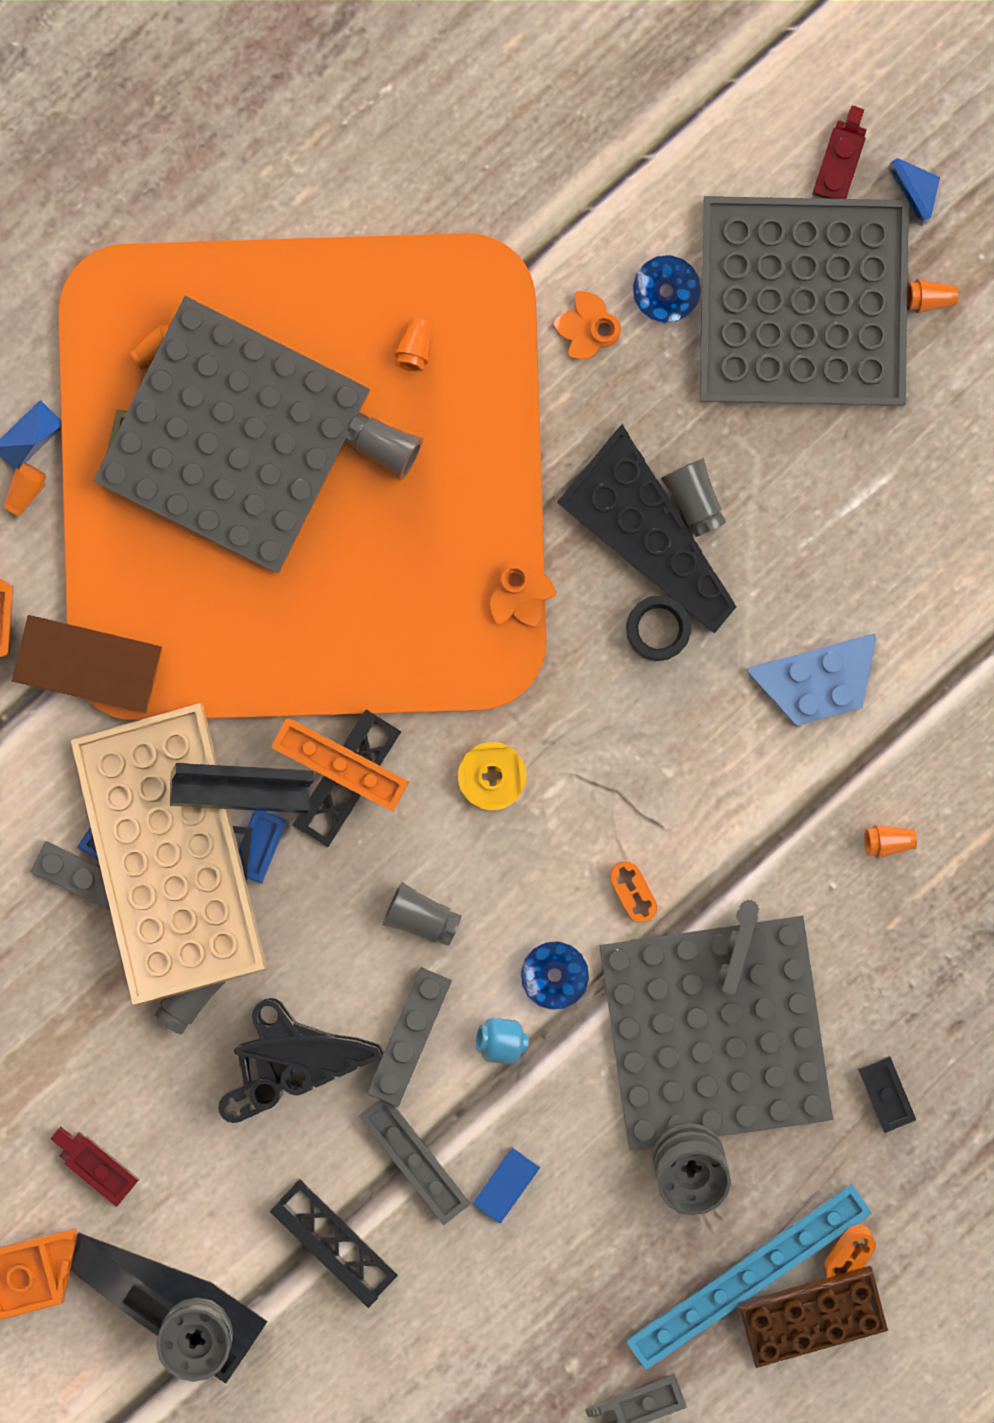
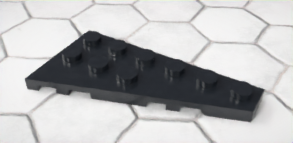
M621 424L561 496L557 504L665 594L684 606L688 613L715 634L737 606L703 555L699 545L690 534L684 521L659 481L655 478L624 425Z

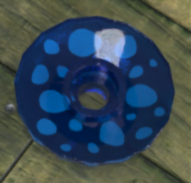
M671 255L657 256L644 263L636 273L633 284L634 300L640 311L651 320L661 323L678 322L689 316L697 306L701 293L700 279L694 268L684 259ZM668 285L672 288L673 293L669 297H664L660 293V288Z
M559 941L545 942L532 949L524 959L521 969L522 986L528 998L538 1006L551 1010L564 1009L576 1003L585 993L589 981L588 965L582 954L572 945ZM553 968L561 972V978L558 981H551L548 978V973Z

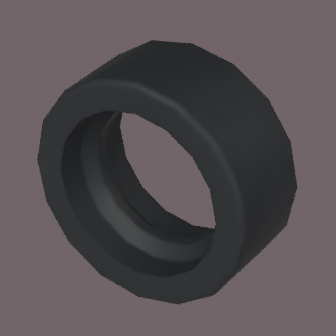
M663 595L651 596L640 601L630 612L626 624L627 639L632 649L643 658L652 661L668 660L678 655L688 644L692 631L691 620L685 607L675 599ZM656 608L670 611L677 619L679 626L676 640L671 645L659 649L645 644L639 635L638 629L641 617L646 612Z

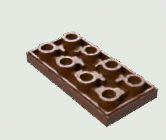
M28 615L12 682L147 714L162 646Z
M871 1266L738 1303L756 1368L888 1331Z

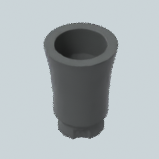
M360 412L349 425L347 430L349 433L344 441L348 445L355 447L354 450L369 457L387 469L400 481L411 469L423 444L422 437L403 432L374 417L369 418Z
M704 458L661 477V480L671 492L682 511L688 526L691 525L695 537L712 531L726 523L722 513L719 512L722 508L709 479Z
M401 882L389 905L382 925L421 936L434 943L438 941L449 946L462 916L451 912L449 907L431 900L404 882Z
M226 981L163 998L160 1002L161 1007L154 1016L165 1027L175 1033L183 1034L188 1024L193 1023L202 1008Z

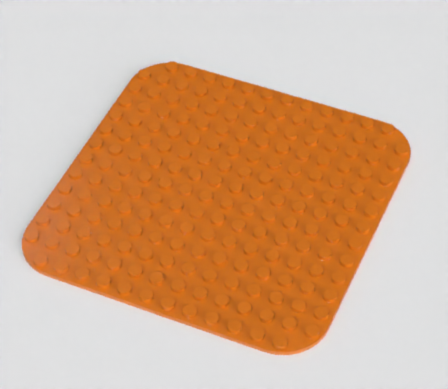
M452 233L124 243L101 248L77 264L63 286L59 301L67 624L162 646L147 714L88 700L93 706L110 716L135 721L198 703L204 706L207 719L363 714L366 709L373 714L488 710L506 705L521 696L531 686L541 670L546 653L545 600H541L542 616L536 627L522 623L514 615L505 622L497 624L493 619L490 609V597L499 587L497 581L499 571L506 564L512 562L521 563L529 569L530 573L544 574L536 294L531 274L515 251L501 241L486 235ZM184 296L370 388L359 411L360 413L369 418L374 417L403 432L423 438V444L415 462L401 481L369 457L354 450L355 447L344 442L279 573L93 481L107 453L116 410L128 411L150 367L149 365L140 369L134 362L130 351L135 349L159 325L164 327L168 323L171 324ZM412 318L424 319L431 323L428 364L424 365L423 370L419 372L403 369L396 364L397 357L395 352ZM516 573L511 574L508 577V583L511 586H518L521 583L520 575Z

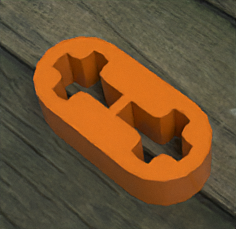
M623 861L616 864L611 871L610 880L627 914L636 922L644 923L650 921L657 912V903L641 871L631 862ZM622 867L627 871L633 870L635 872V876L631 878L635 887L632 891H629L624 882L618 884L616 878L620 876L619 869ZM638 892L642 901H650L651 906L647 908L649 913L647 916L643 917L641 913H633L632 908L636 906V902L632 897L633 894Z
M854 1225L844 1232L823 1263V1269L827 1278L865 1266L876 1249V1242L868 1227ZM864 1238V1240H865V1242H866L864 1245L858 1243V1244L854 1247V1245H853V1242H854V1241L860 1242V1241H862V1239ZM844 1264H845V1266H846V1270H845V1271L839 1269V1270L835 1273V1271H834V1268H835V1267H837V1268H842V1267L844 1266Z

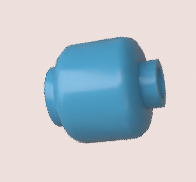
M490 1018L484 1025H480L477 1030L476 1050L481 1052L483 1059L487 1062L514 1064L520 1055L525 1054L528 1049V1034L523 1033L522 1025L516 1020Z

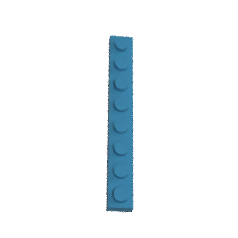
M852 1184L848 1185L626 1339L627 1344L645 1370H647L738 1307L739 1302L746 1301L842 1235L849 1227L868 1217L872 1212Z

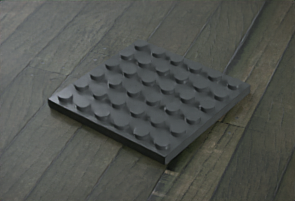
M704 196L700 402L905 406L909 200Z
M184 296L93 481L279 573L349 433L347 431L354 417H357L370 388Z
M803 916L757 922L739 988L735 995L722 992L723 985L718 984V979L723 963L729 965L733 952L728 951L727 947L732 930L739 932L740 925L599 945L629 1150L655 1146L657 1140L665 1131L676 1125L687 1123L704 1125L714 1131L719 1137L833 1120Z

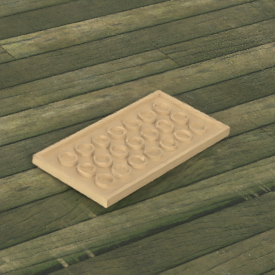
M198 703L72 739L71 745L132 1005L138 1006L267 970L229 809L170 806L171 771L176 763L218 765L204 706Z

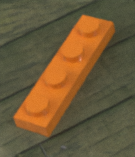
M288 717L271 748L392 812H394L409 784V781Z

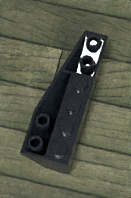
M79 1232L77 1234L70 1271L156 1336H158L163 1320L170 1309L183 1300L198 1297L212 1300L221 1306L231 1319L234 1334L228 1359L221 1370L214 1376L225 1384L228 1382L268 1322L266 1319L208 1280ZM196 1329L191 1334V1341L197 1343L200 1338L203 1339L201 1337L202 1331Z

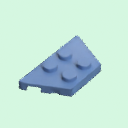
M874 633L747 668V671L795 726L863 708L876 636Z

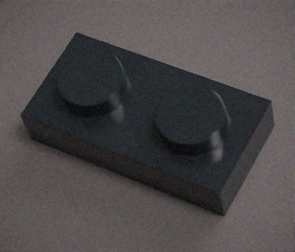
M890 1056L857 1068L884 1133L916 1121Z

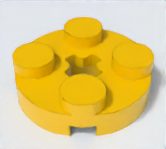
M485 742L475 746L465 755L458 770V782L462 793L469 802L485 810H500L511 805L522 793L527 778L525 764L515 750L499 742ZM490 766H495L496 772H502L503 775L502 779L497 780L496 786H490L489 781L482 779V774L487 773Z

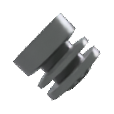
M687 1123L676 1125L662 1134L655 1144L652 1156L660 1196L667 1206L678 1213L692 1216L708 1213L720 1206L728 1196L731 1179L723 1145L716 1133L704 1125Z
M197 1297L181 1301L170 1309L160 1327L156 1344L159 1360L165 1369L178 1379L191 1382L209 1379L221 1370L228 1359L234 1334L231 1319L225 1310L212 1300ZM196 1329L201 1330V1337L203 1339L200 1338L197 1343L192 1342L191 1334Z

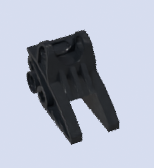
M276 998L264 999L255 1006L252 1012L253 1024L260 1038L242 1043L234 1049V1054L238 1055L243 1085L229 1091L222 1097L218 1107L219 1113L227 1122H241L274 1107L283 1096L284 1090L290 1095L304 1094L313 1090V1087L317 1088L335 1080V1076L341 1077L356 1070L357 1066L363 1067L382 1058L383 1050L378 1043L358 1037L331 1034L298 1023L280 1000ZM264 1006H271L277 1011L278 1018L275 1023H267L263 1020L261 1010ZM249 1057L255 1058L257 1062L259 1078L253 1081L251 1080ZM272 1062L288 1065L281 1074V1080ZM295 1069L298 1070V1074L302 1071L306 1075L302 1085H298V1081L294 1084L290 1080ZM268 1084L272 1086L275 1097L271 1100L263 1099L258 1092L259 1085ZM250 1088V1103L240 1109V1115H237L235 1111L229 1112L226 1107L231 1103L230 1098L233 1097L236 1102H239L248 1097L245 1090Z

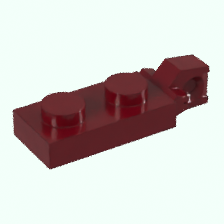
M852 105L846 123L837 121L825 151L812 192L813 195L825 199H847L866 140L865 134L867 129L859 127L865 109Z
M60 1126L50 1138L63 1149L59 1157L65 1161L64 1164L116 1207L139 1181L137 1176L81 1132H78L74 1137Z

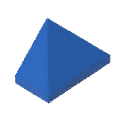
M896 158L891 161L888 168L906 200H909V205L920 225L923 226L928 223L932 216L940 177Z
M40 400L0 439V456L14 471L16 468L20 469L23 462L26 463L62 428L61 420Z

